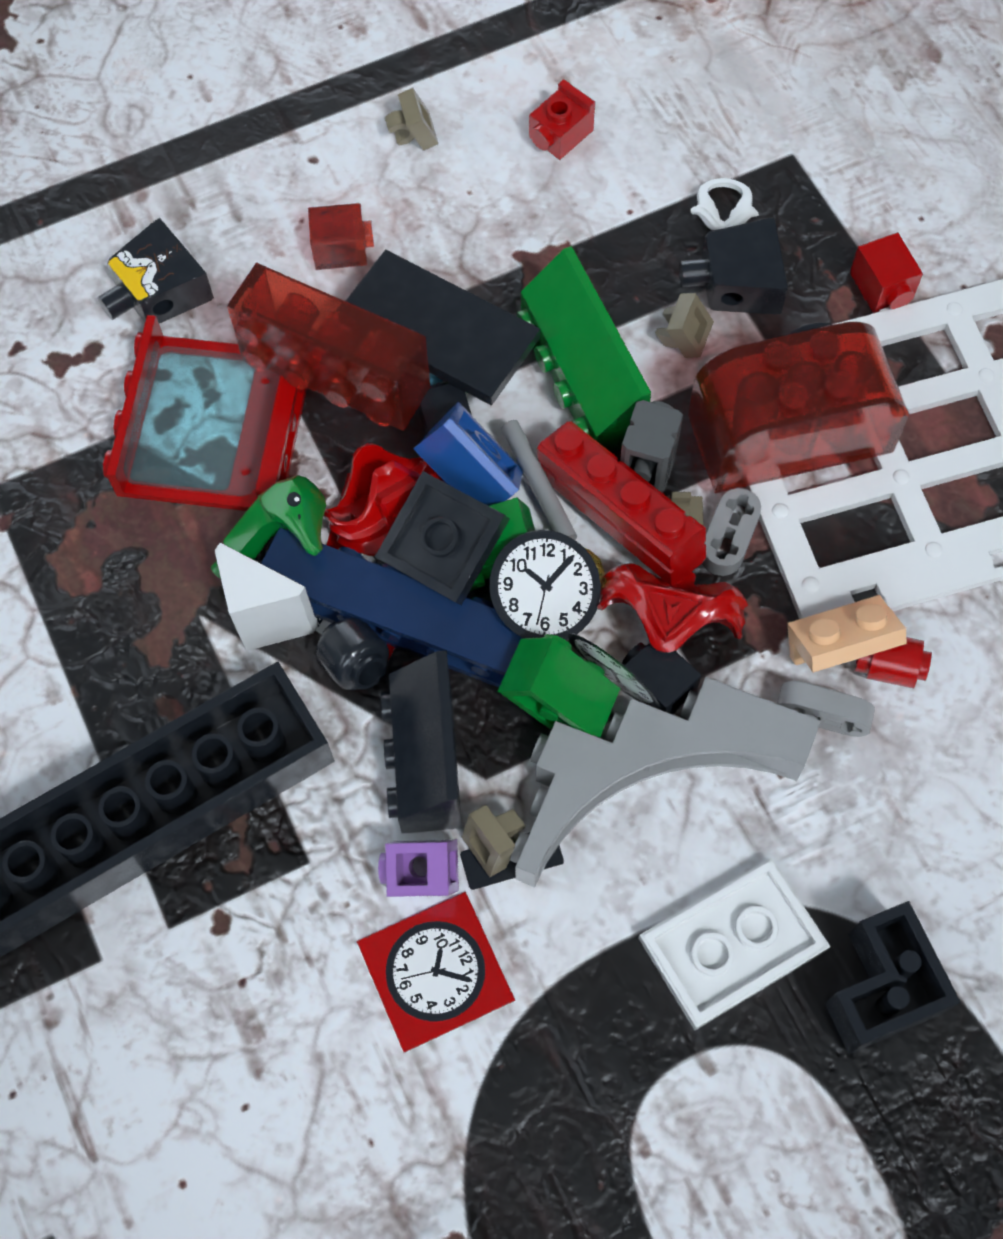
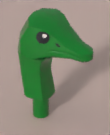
M297 475L278 481L259 495L225 537L223 543L225 546L255 560L266 543L277 534L279 528L285 530L289 529L298 538L303 548L310 555L316 556L323 549L321 529L326 509L325 497L317 486L306 477ZM216 561L211 565V570L221 579Z

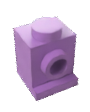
M457 839L394 841L386 843L385 853H381L379 856L378 874L380 883L386 884L387 897L449 896L458 892ZM417 857H422L427 861V874L425 876L416 874L413 869V863Z

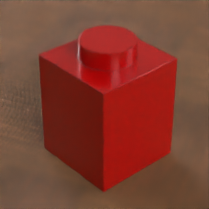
M898 232L858 246L850 270L853 280L873 314L879 312L880 309L890 307L894 310L910 303L914 299L923 272Z

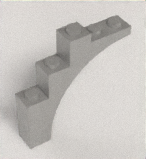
M705 677L699 693L693 690L689 691L680 717L631 699L625 714L616 711L609 726L606 740L555 721L549 736L544 734L539 736L531 756V762L537 764L536 781L549 786V789L540 786L530 810V815L537 818L530 834L520 833L515 843L514 851L511 854L510 861L517 863L516 880L535 887L547 862L557 847L582 819L617 793L644 780L690 768L722 766L764 771L797 781L806 764L821 720Z

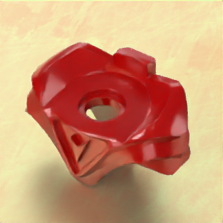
M366 443L353 454L350 477L341 501L337 506L325 509L323 516L329 521L330 530L338 535L337 542L351 548L360 554L375 556L422 471L444 483L446 482L421 457L405 458L388 452L376 444Z
M633 563L620 564L604 575L607 582L601 590L597 609L602 611L607 606L615 603L630 605L639 616L649 642L656 650L662 653L677 651L695 632L711 622L727 626L733 632L736 639L743 637L742 628L746 624L743 610L748 606V603L739 589L729 583L718 582L694 585L696 575L691 572L677 585L671 587L662 578Z

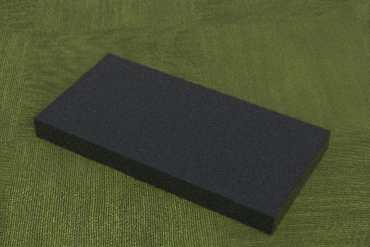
M386 249L335 313L338 325L491 406L540 339V328Z

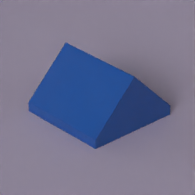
M459 402L413 448L448 485L487 506L506 501L520 488L523 474L521 467Z

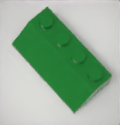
M570 246L564 248L521 291V311L517 312L516 316L540 328V339L534 348L535 356L542 372H550L555 382L553 383V390L559 406L562 409L568 408L574 419L572 422L613 453L622 449V443L627 428L630 426L636 402L642 400L650 402L651 391L575 251Z

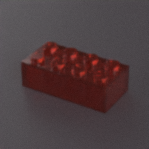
M255 263L227 304L241 356L249 366L259 371L267 369L281 375L296 388H309L321 393L327 400L338 407L346 408L349 406L363 412L371 421L378 425H392L404 431L430 389L426 336L262 264Z

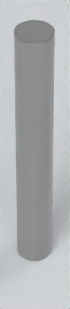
M517 420L506 422L501 427V430L553 531L565 534L576 540L577 534Z

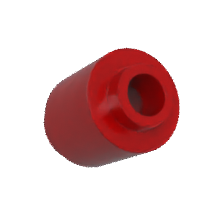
M906 637L907 644L856 659L855 672L865 673L866 679L914 689L917 680L926 681L932 652L924 651V640Z

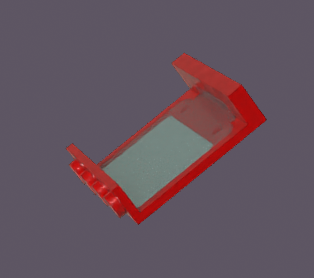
M147 315L143 332H138L135 337L134 354L136 360L133 371L129 370L125 376L124 393L126 398L123 410H118L115 414L114 445L112 450H108L104 456L103 473L105 478H108L118 497L247 511L262 492L276 482L287 479L289 476L313 361V352L308 332L290 330L286 349L163 336L157 317Z

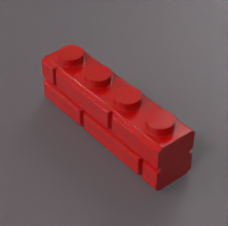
M567 421L539 443L536 448L538 461L541 463L540 465L552 488L671 587L677 585L706 559V544H704L706 541V528L693 517L686 516L683 509L624 462H618V458L575 423Z

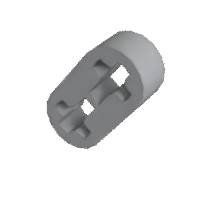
M735 488L724 493L707 530L704 543L706 544V559L702 564L707 571L714 575H731L739 569L744 560L761 513L759 498L748 489ZM737 505L745 507V514L741 516L738 526L730 524L732 512L736 509ZM724 537L732 540L729 554L726 555L725 559L716 557L717 550L721 547Z
M800 681L784 682L781 686L777 702L781 706L821 720L819 728L856 737L866 736L870 733L875 707L872 703L865 699Z

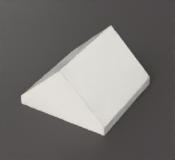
M219 543L215 549V555L227 607L246 651L314 633L318 625L304 586Z

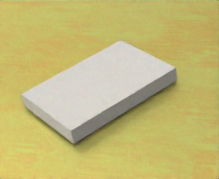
M772 857L640 934L638 938L694 1031L830 948V945Z

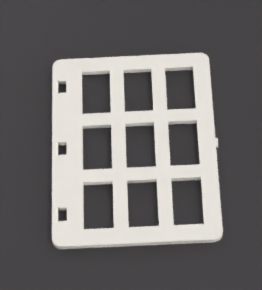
M1003 279L911 303L894 310L890 307L880 309L878 313L713 356L706 361L702 373L704 385L745 486L760 500L761 513L759 520L799 619L854 603L853 594L874 588L877 595L882 597L890 609L896 611L1003 580V566L994 568L993 560L990 556L1003 552V516L941 534L922 492V489L1003 467V358L993 360L975 324V321L1003 314ZM945 330L963 369L877 392L859 352ZM830 360L848 401L759 425L743 384ZM977 396L996 438L908 461L892 426L891 419ZM860 428L878 468L877 471L788 495L771 452ZM889 498L892 499L910 543L826 567H818L800 523Z

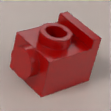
M563 79L558 83V90L529 114V138L539 149L547 150L557 159L561 160L594 131L595 101Z

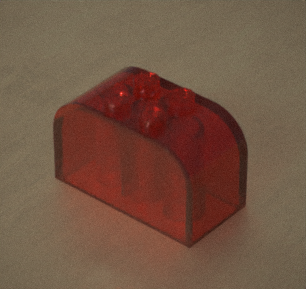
M844 322L741 345L717 355L698 371L694 379L688 416L714 493L716 494L735 488H742L893 453L908 420L909 412L875 328L864 322Z

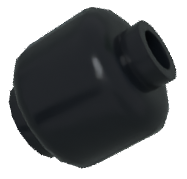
M350 617L333 622L324 629L316 648V658L318 664L342 689L351 691L364 690L376 685L385 675L389 659V649L387 644L367 623Z

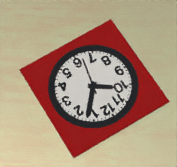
M466 892L357 941L404 1053L516 1001Z

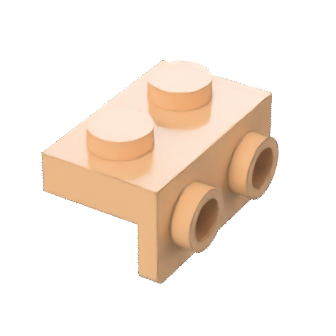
M880 595L788 623L790 658L795 665L806 663L813 673L907 644L906 627Z

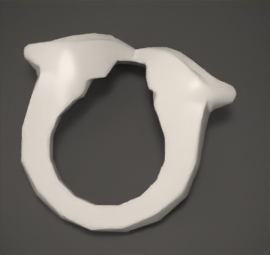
M727 178L713 179L701 185L697 193V205L691 208V213L698 215L706 227L712 231L745 224L751 217L759 215L758 211L752 206L750 188L741 182ZM717 187L735 189L742 196L736 207L731 210L730 216L725 222L720 219L718 209L708 194L711 189Z

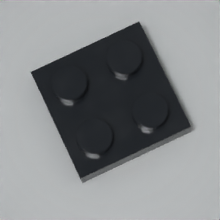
M422 471L375 557L462 606L510 519L499 511Z

